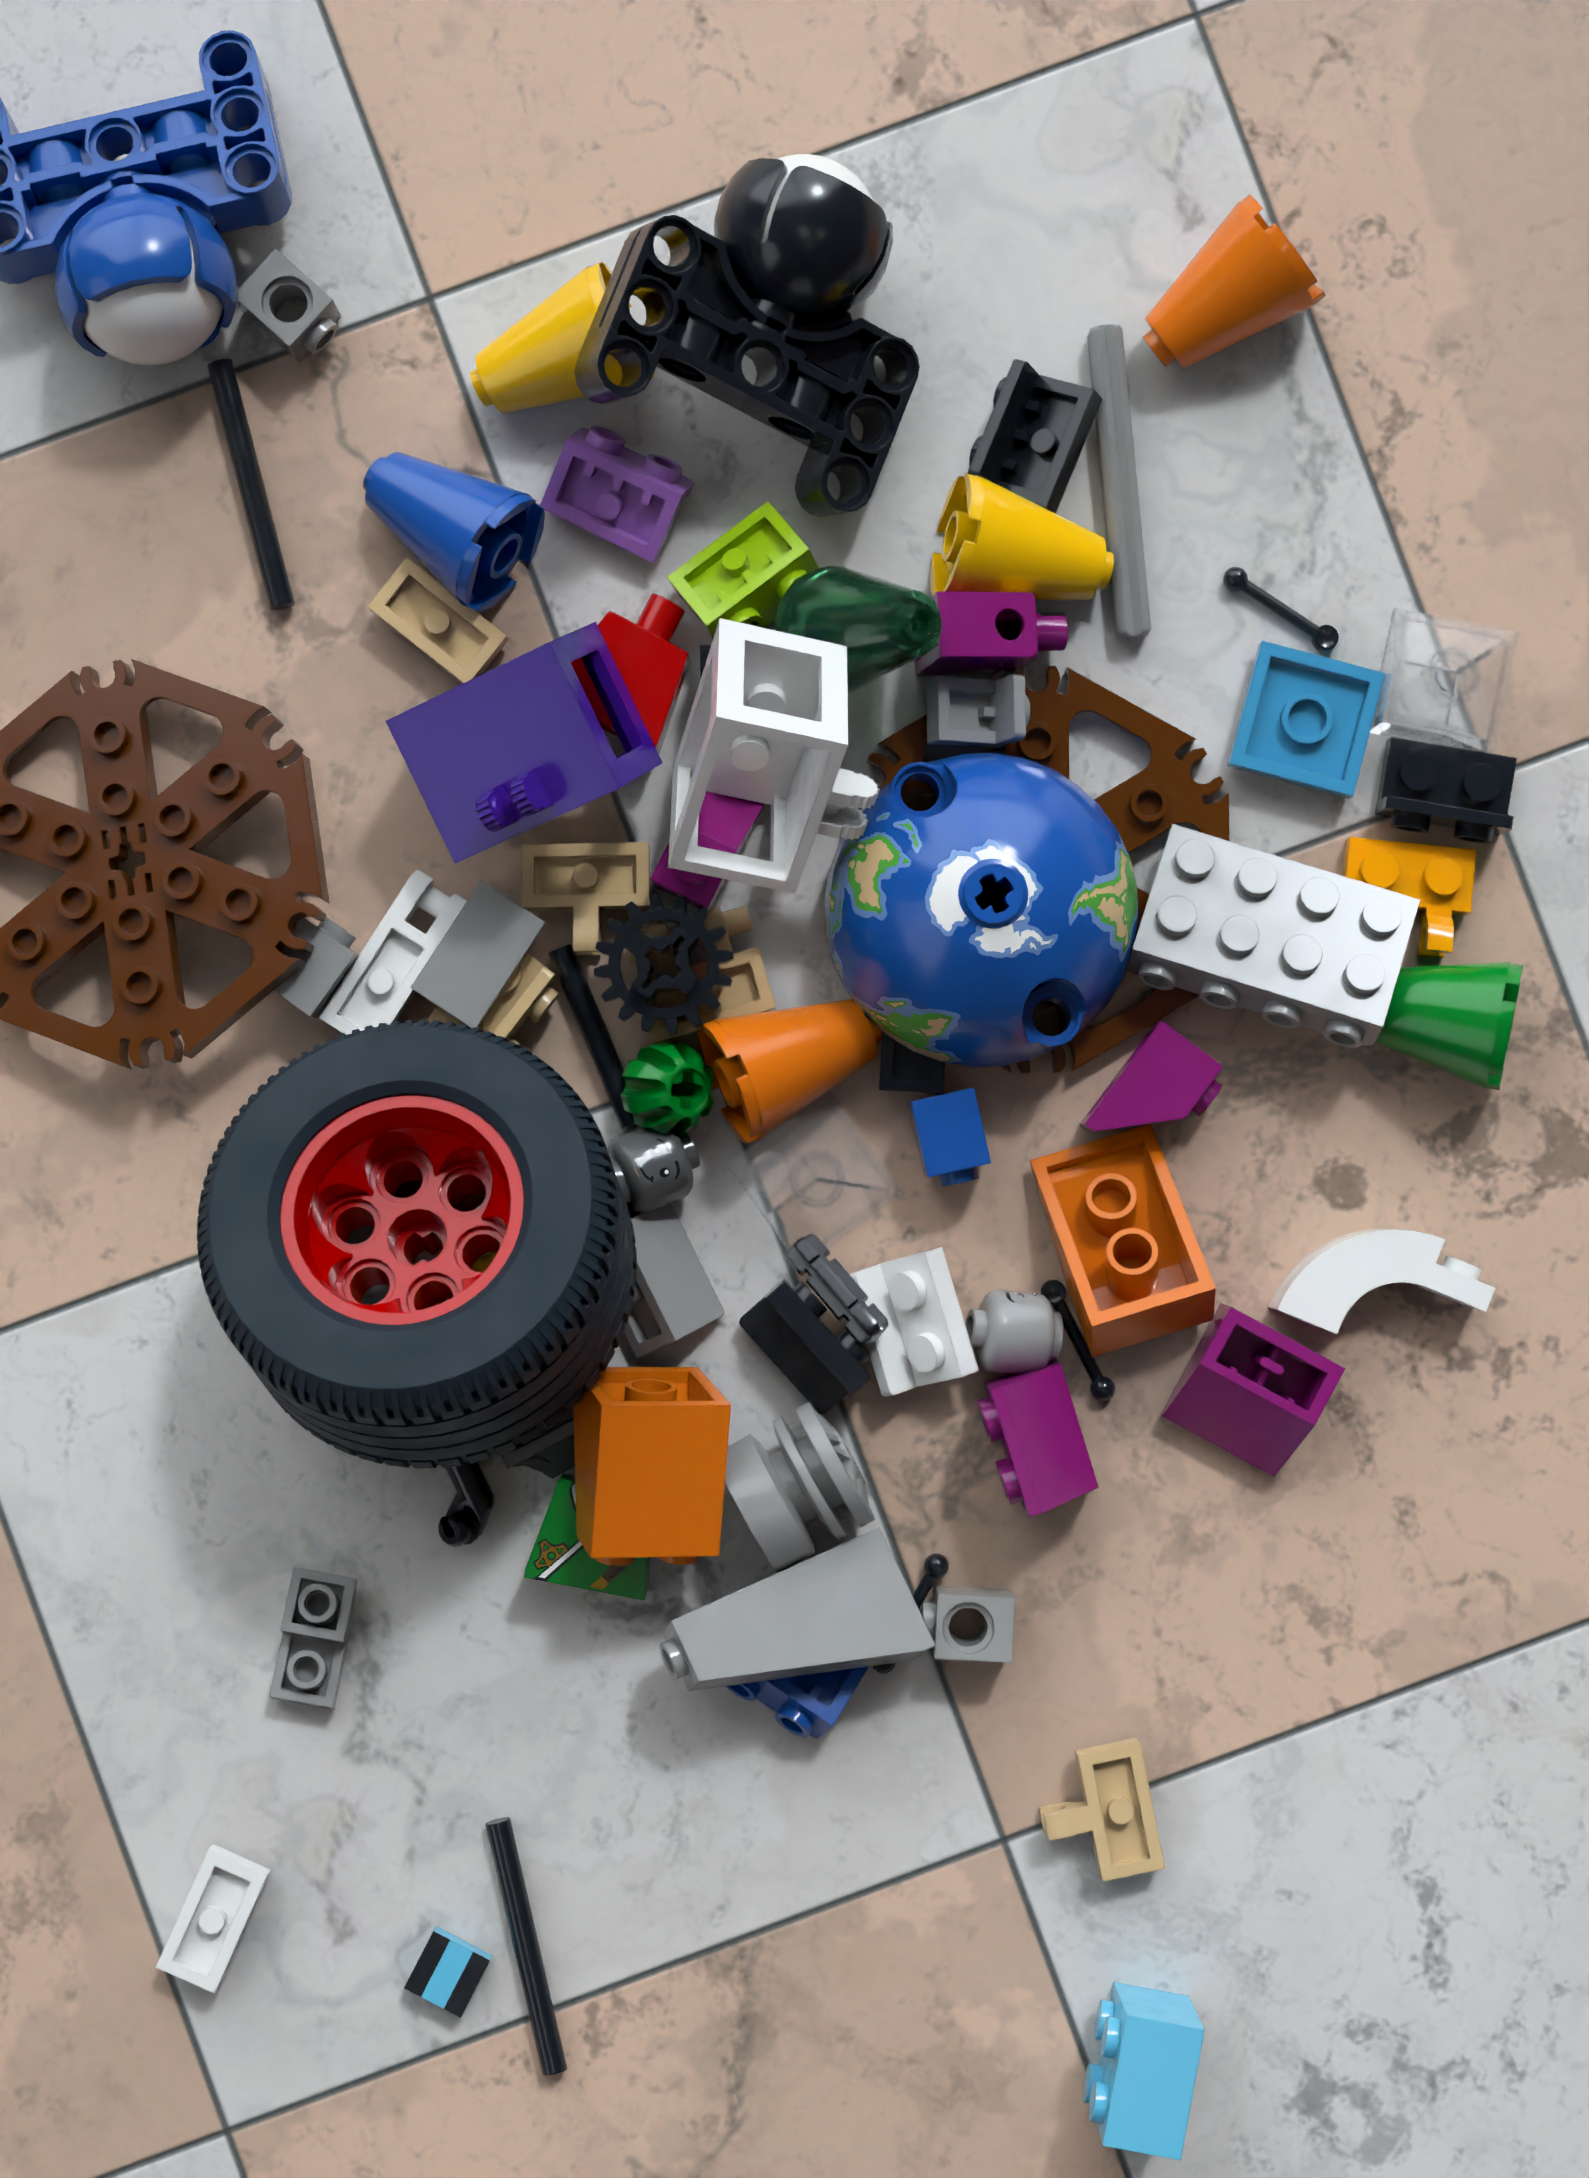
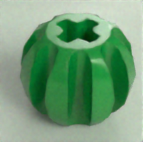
M660 1041L641 1048L637 1054V1059L628 1061L622 1074L626 1084L624 1091L620 1094L624 1110L633 1114L634 1124L648 1131L666 1134L673 1129L677 1135L686 1133L697 1127L699 1117L708 1116L714 1103L711 1099V1089L715 1084V1079L711 1067L703 1064V1057L700 1052L681 1042L670 1044L666 1041Z

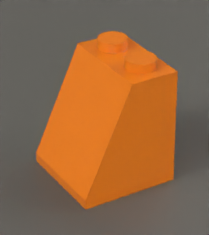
M607 1367L605 1371L600 1372V1379L593 1385L589 1393H584L583 1400L573 1408L577 1538L590 1558H595L596 1561L611 1566L630 1565L635 1561V1558L659 1557L660 1560L670 1564L687 1565L697 1562L698 1556H719L731 1404L699 1367Z

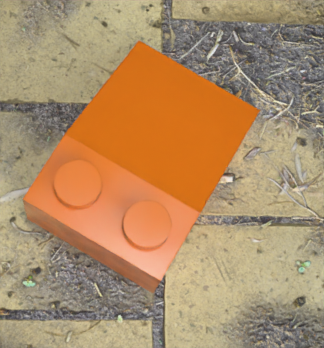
M1151 1124L1030 1160L1031 1170L1071 1302L1092 1357L1214 1320L1216 1288Z

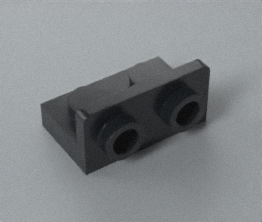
M1391 737L1386 742L1375 815L1392 817L1391 827L1403 831L1427 833L1429 832L1430 824L1455 828L1453 837L1459 840L1492 843L1493 835H1501L1512 830L1514 816L1508 815L1517 758Z

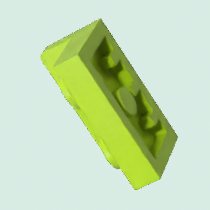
M769 501L667 576L673 589L707 629L712 639L714 638L720 618L765 628L790 608L804 603L825 580L810 549Z

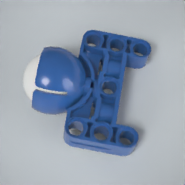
M234 30L220 31L211 35L203 43L199 51V65L204 90L24 133H19L0 98V184L4 183L0 186V245L7 240L14 239L10 244L0 247V281L8 284H21L34 277L55 273V296L65 327L83 349L95 356L105 357L109 354L132 364L162 365L180 360L213 342L218 336L221 327L228 328L230 326L238 301L235 265L227 244L218 232L225 233L255 225H271L280 221L290 209L292 192L269 84L252 41L243 33ZM240 71L239 73H237V74H235V75L227 76V75H229V74L232 73V72ZM253 125L250 129L238 131L242 127ZM128 154L125 158L114 161L117 157ZM266 180L262 185L248 188L256 181Z

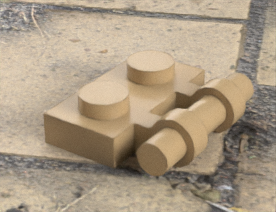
M746 905L724 912L721 911L720 906L710 909V914L704 927L709 931L723 926L727 933L721 941L715 944L717 950L733 952L729 936L753 930ZM665 922L647 927L648 934L645 935L649 938L670 936L679 925L667 928ZM700 939L696 943V946L703 944ZM683 941L679 943L675 950L671 948L665 955L659 954L655 950L649 956L648 960L656 959L660 975L652 977L645 989L648 988L653 980L657 981L664 974L673 979L679 974L680 969L674 962L676 958L674 952H678L677 949ZM759 947L738 953L733 952L734 960L720 965L719 972L730 977L733 982L731 987L715 986L712 994L716 996L722 1005L718 1011L709 1008L705 1004L697 1009L701 1017V1025L713 1019L767 1012L776 1009ZM627 951L631 965L637 964L636 957ZM708 961L691 966L692 971L705 980ZM680 991L662 992L649 1005L659 1008L674 1007L688 1001L689 998ZM684 1016L678 1018L677 1034L670 1035L668 1033L664 1020H656L655 1026L650 1033L653 1043L696 1033L702 1030L701 1025L695 1027Z

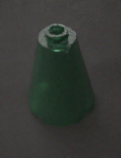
M825 566L810 573H805L793 581L781 598L775 627L776 631L847 646L848 693L929 653L940 638L942 620L934 600L921 591L847 567Z

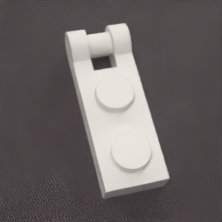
M417 869L398 894L319 1018L346 1035L352 1034V1030L355 1029L362 1031L365 1030L366 1026L372 1025L374 1028L378 1027L379 1023L391 1025L393 1021H397L416 992L410 988L467 900L456 893L449 897L433 886V878ZM418 907L436 918L426 934L407 923Z

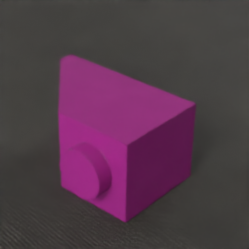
M706 791L698 819L697 846L740 855L765 804ZM668 843L650 878L653 886L676 898L679 895L684 896L688 904L698 909L706 907L710 911L714 907L727 879L669 868Z
M1162 1020L1156 1022L1079 1125L1088 1132L1184 1119L1191 1110L1200 1116L1222 1088V1085L1214 1079L1224 1066Z

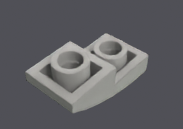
M297 1567L293 1568L280 1628L283 1634L270 1690V1698L335 1710L349 1638L357 1578Z

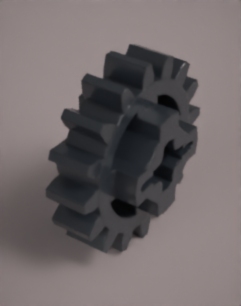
M652 894L650 910L643 913L632 901L629 902L626 906L631 919L625 925L612 918L606 923L616 935L613 943L606 941L596 943L595 949L609 956L608 964L594 969V976L611 979L612 986L607 988L601 997L605 1002L615 1001L619 998L623 1000L624 1005L620 1009L618 1018L624 1022L632 1018L636 1012L643 1015L641 1020L643 1032L650 1033L655 1026L656 1020H664L668 1033L670 1035L677 1034L678 1018L684 1016L695 1027L700 1026L702 1022L697 1009L705 1004L709 1008L718 1011L722 1005L716 996L712 994L715 986L731 987L733 982L730 977L719 972L720 965L734 960L732 951L717 950L715 945L727 934L724 927H716L708 931L704 925L708 920L710 911L706 907H702L693 916H690L686 913L687 900L684 896H678L672 909H665L659 894ZM657 922L680 924L673 930L670 936L649 938L640 931L643 927ZM699 939L707 953L708 967L705 980L695 974L691 968L690 953ZM683 941L677 949L679 953L674 961L680 969L679 974L674 979L664 974L657 981L653 980L648 988L645 989L651 980L650 975L654 970L653 965L648 960L649 956L655 950L659 954L665 955L671 948L675 950L679 943ZM624 948L636 957L638 977L631 984L632 986L629 990L623 980L621 971V959ZM680 991L689 998L688 1001L674 1007L659 1008L649 1005L662 992Z

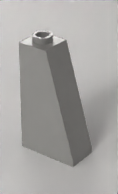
M880 1527L672 1620L661 1631L665 1641L660 1643L659 1648L664 1664L673 1679L677 1680L682 1677L687 1690L694 1691L910 1661L933 1648L935 1642Z

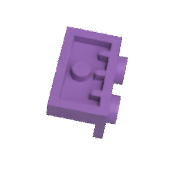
M591 426L590 429L581 427L566 439L540 506L545 511L653 563L659 557L683 500L690 495L695 482L682 475V467L669 458L657 454H648L645 457L624 447L625 439L609 429L600 426Z

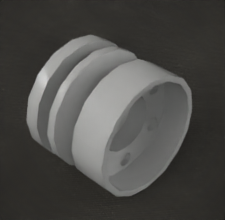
M810 1401L796 1408L800 1421L808 1434L807 1436L797 1441L788 1424L781 1416L773 1421L775 1434L781 1448L780 1451L770 1456L752 1434L729 1445L727 1451L726 1486L753 1536L778 1573L815 1553L814 1540L808 1523L819 1518L837 1540L847 1536L835 1510L840 1505L846 1503L860 1527L875 1520L869 1507L865 1487L866 1481L836 1427H833L823 1418Z

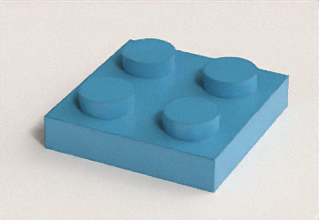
M1262 640L1256 652L1227 767L1350 799L1355 792L1385 673Z

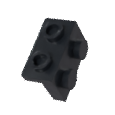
M1014 359L1007 377H1004L999 382L995 390L993 399L994 409L983 435L976 439L972 446L968 474L979 475L1056 513L1102 402L1101 396L1095 389L1039 375L1028 362Z
M783 1279L740 1318L739 1324L805 1399L813 1404L819 1414H825L848 1393L852 1396L871 1379L870 1374L863 1367L871 1357L846 1329L836 1337L824 1324L820 1317L828 1309L803 1281L793 1289Z

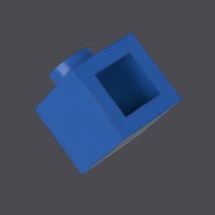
M968 1088L908 1102L924 1176L932 1177L939 1175L942 1187L979 1179L977 1166L990 1164L991 1160L975 1089Z

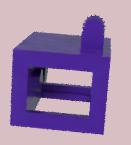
M596 622L550 641L386 720L390 732L455 864L618 790L662 764V760ZM579 658L582 659L625 750L624 753L618 756L614 755L571 662Z

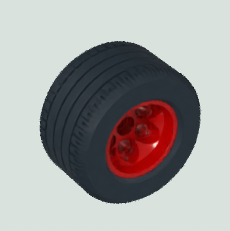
M406 1020L405 1023L393 1021L391 1025L379 1023L378 1027L373 1028L370 1025L366 1026L365 1030L362 1031L355 1029L352 1030V1034H340L336 1040H333V1038L328 1039L326 1044L314 1046L313 1051L301 1053L302 1057L299 1059L293 1058L289 1061L290 1065L288 1067L282 1066L278 1069L279 1073L276 1076L271 1075L267 1079L268 1083L266 1085L261 1084L257 1088L258 1092L256 1095L252 1094L248 1098L247 1105L243 1104L239 1109L240 1114L233 1117L231 1126L226 1128L224 1138L220 1139L217 1151L213 1153V1163L209 1164L207 1176L203 1182L204 1189L201 1190L198 1208L199 1216L197 1217L199 1266L209 1302L216 1318L232 1344L243 1356L276 1402L305 1430L310 1431L312 1435L323 1442L333 1445L336 1449L375 1463L383 1464L385 1462L386 1465L409 1468L412 1465L416 1469L437 1468V1465H441L442 1468L462 1466L467 1461L472 1464L479 1460L490 1459V1455L495 1453L499 1456L504 1454L505 1451L515 1449L517 1444L522 1442L524 1445L533 1437L536 1438L541 1435L540 1431L544 1428L546 1430L550 1429L554 1423L563 1419L565 1412L569 1413L577 1403L579 1404L583 1400V1394L589 1393L593 1385L600 1379V1372L605 1371L614 1356V1348H618L626 1328L625 1323L629 1320L637 1277L636 1240L631 1216L612 1166L605 1141L587 1106L564 1078L539 1057L512 1041L509 1042L504 1037L496 1036L489 1031L484 1032L480 1028H470L464 1024L457 1026L454 1022L443 1023L434 1020L432 1023H429L427 1020H420L419 1022ZM414 1180L422 1182L420 1189L414 1195L407 1198L394 1197L396 1190L402 1184ZM475 1193L485 1195V1200L476 1209L467 1212L457 1210V1205L466 1196ZM362 1226L374 1227L373 1233L366 1241L359 1244L347 1243L349 1235L356 1228ZM442 1249L440 1254L430 1262L421 1260L414 1265L415 1259L424 1250L431 1255H435ZM489 1252L497 1253L484 1272L472 1270L475 1260L481 1255ZM373 1286H390L387 1295L380 1302L372 1305L361 1304L362 1297ZM438 1299H448L440 1304L427 1308L432 1302Z

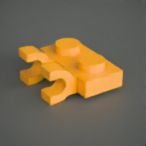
M1349 837L1345 841L1342 876L1420 899L1417 911H1422L1417 956L1442 959L1445 957V953L1450 954L1453 951L1454 924L1452 915L1466 916L1471 913L1476 850Z

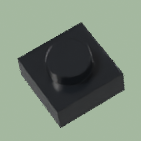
M882 1032L879 1090L943 1094L945 1062L912 1052Z

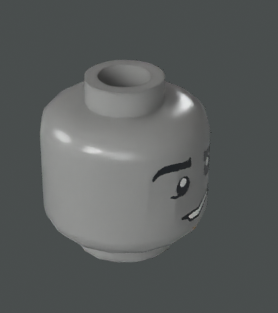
M1001 1289L993 1290L985 1295L978 1310L970 1309L965 1322L972 1348H975L978 1363L985 1371L1013 1375L1024 1374L1046 1367L1048 1362H1055L1058 1359L1063 1342V1319L1059 1312L1053 1311L1050 1301L1044 1295Z

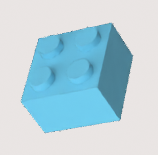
M1113 1982L1110 2001L1100 2000L1094 2030L1095 2039L1101 2040L1099 2064L1089 2063L1087 2066L1083 2087V2102L1089 2103V2121L1096 2123L1102 2146L1181 2161L1205 2031L1188 1995Z

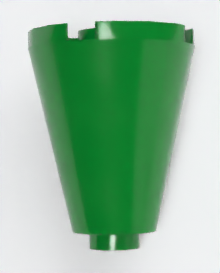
M1502 962L1400 967L1384 1026L1375 1042L1483 1088L1500 1090L1523 965Z

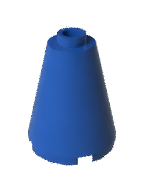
M394 452L386 458H378L369 467L364 477L363 488L366 490L365 503L368 508L462 605L468 606L474 611H485L502 600L517 583L508 575L518 560L521 559L529 564L536 553L544 529L545 512L543 507L535 503L537 501L527 493L401 452Z

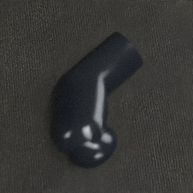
M467 1461L462 1466L445 1468L457 1492L446 1516L441 1517L438 1523V1532L443 1542L453 1547L474 1542L482 1534L494 1506L493 1492L479 1463L471 1464Z

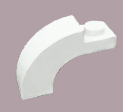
M1370 1229L1338 1237L1308 1254L1284 1278L1268 1307L1325 1331L1338 1334L1345 1315L1352 1305L1364 1294L1382 1285L1400 1282L1410 1283L1471 1309L1484 1312L1487 1311L1496 1288L1478 1281L1482 1269L1446 1255L1442 1266L1436 1264L1446 1239L1410 1230Z

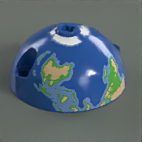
M996 753L961 754L928 763H910L901 768L893 778V781L879 790L875 804L871 805V808L866 807L862 811L863 814L867 815L866 819L868 820L863 836L860 835L859 839L854 838L853 840H845L842 837L829 868L824 898L825 932L833 964L846 991L853 1001L861 1007L866 1017L885 1035L912 1052L949 1064L967 1067L1006 1066L1037 1058L1069 1042L1086 1029L1111 1000L1124 978L1136 938L1138 925L1137 884L1130 856L1118 830L1100 805L1076 783L1049 767L1025 758ZM914 780L924 781L934 789L936 804L926 811H914L903 802L901 788L906 783ZM988 881L991 889L1000 884L1006 890L1007 896L1000 903L1002 912L995 913L991 905L985 910L978 906L976 899L983 891L981 882ZM1043 985L1038 989L1034 990L1033 992H1031L1035 987ZM1043 1001L1053 1002L1063 1010L1066 1017L1065 1027L1059 1035L1046 1036L1040 1033L1034 1026L1032 1015L1038 1003Z

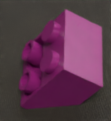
M1220 1303L1214 1314V1320L1208 1325L1161 1416L1275 1477L1316 1425L1345 1368L1235 1308Z
M1056 1360L1055 1362H1048L1046 1367L1017 1375L1008 1374L983 1382L987 1397L978 1399L976 1402L987 1437H990L991 1442L1001 1440L1006 1458L995 1461L1004 1494L1008 1498L1010 1505L1020 1502L1027 1515L1032 1517L1099 1488L1061 1363Z

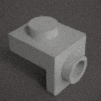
M1010 674L997 680L936 676L926 680L927 744L996 749L1025 738L1026 727L1030 719V702L1025 695V677L1023 675Z

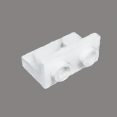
M942 1247L886 1261L849 1274L868 1296V1300L865 1301L867 1306L874 1303L888 1319L889 1325L878 1339L867 1344L880 1392L884 1397L897 1395L918 1386L960 1378L979 1371Z

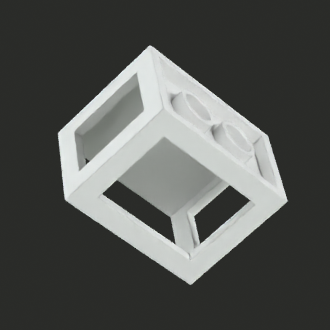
M719 619L673 766L669 868L795 894L816 834L834 838L843 837L845 840L859 839L860 835L863 836L868 820L866 819L867 815L863 814L862 811L866 807L871 808V805L875 804L880 789L877 788L878 784L874 782V779H870L868 775L855 774L854 771L840 768L848 747L847 646ZM706 791L771 805L770 861L697 846L698 819Z

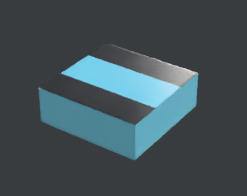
M435 1926L404 1989L461 2018L492 1955Z

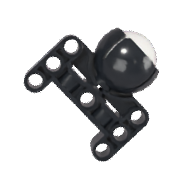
M795 154L777 159L758 158L748 161L731 177L720 196L714 219V236L691 224L687 219L676 215L663 216L637 228L629 234L624 242L577 358L574 371L577 386L581 393L593 402L600 404L612 403L637 395L643 391L651 381L656 367L807 446L808 449L796 477L795 493L801 507L810 515L825 517L857 511L866 505L873 493L918 379L920 368L918 355L913 346L905 339L896 337L863 318L852 320L850 314L875 291L886 272L893 244L892 223L887 222L884 210L874 202L862 181L845 166L829 158L810 154ZM655 236L662 238L669 247L670 261L668 265L658 260L654 253L653 243ZM632 295L639 298L645 306L647 316L644 325L637 323L630 314L629 301ZM607 355H612L618 360L622 368L623 376L619 386L612 383L605 373L604 365ZM744 355L749 357L756 367L757 375L753 385L746 380L742 372L741 364ZM876 356L885 365L886 377L884 383L877 378L874 371ZM853 413L859 417L863 426L861 441L857 440L851 431L850 422ZM830 472L836 475L840 483V494L837 500L828 491L827 480Z

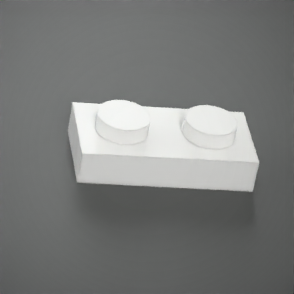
M212 1844L205 1855L156 1968L215 1993L221 1984L271 1869Z

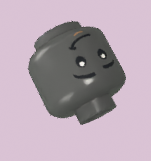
M639 1126L615 1136L607 1147L626 1204L633 1211L642 1214L652 1212L686 1197L693 1187L692 1170L700 1166L699 1155L691 1137L687 1133L677 1135L673 1129L666 1134L648 1131Z

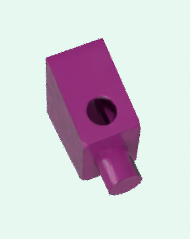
M938 591L912 613L915 676L999 672L1004 668V672H1011L1015 668L1024 667L1035 660L1038 651H1064L1068 640L1066 615L1064 613H1036L1035 596L1029 592Z

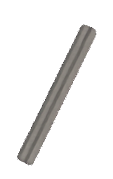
M1106 324L1090 328L1087 341L1092 389H1095L1102 398L1095 417L1107 550L1114 555V565L1110 581L1115 633L1120 639H1138L1148 636L1151 630L1123 330L1120 325Z

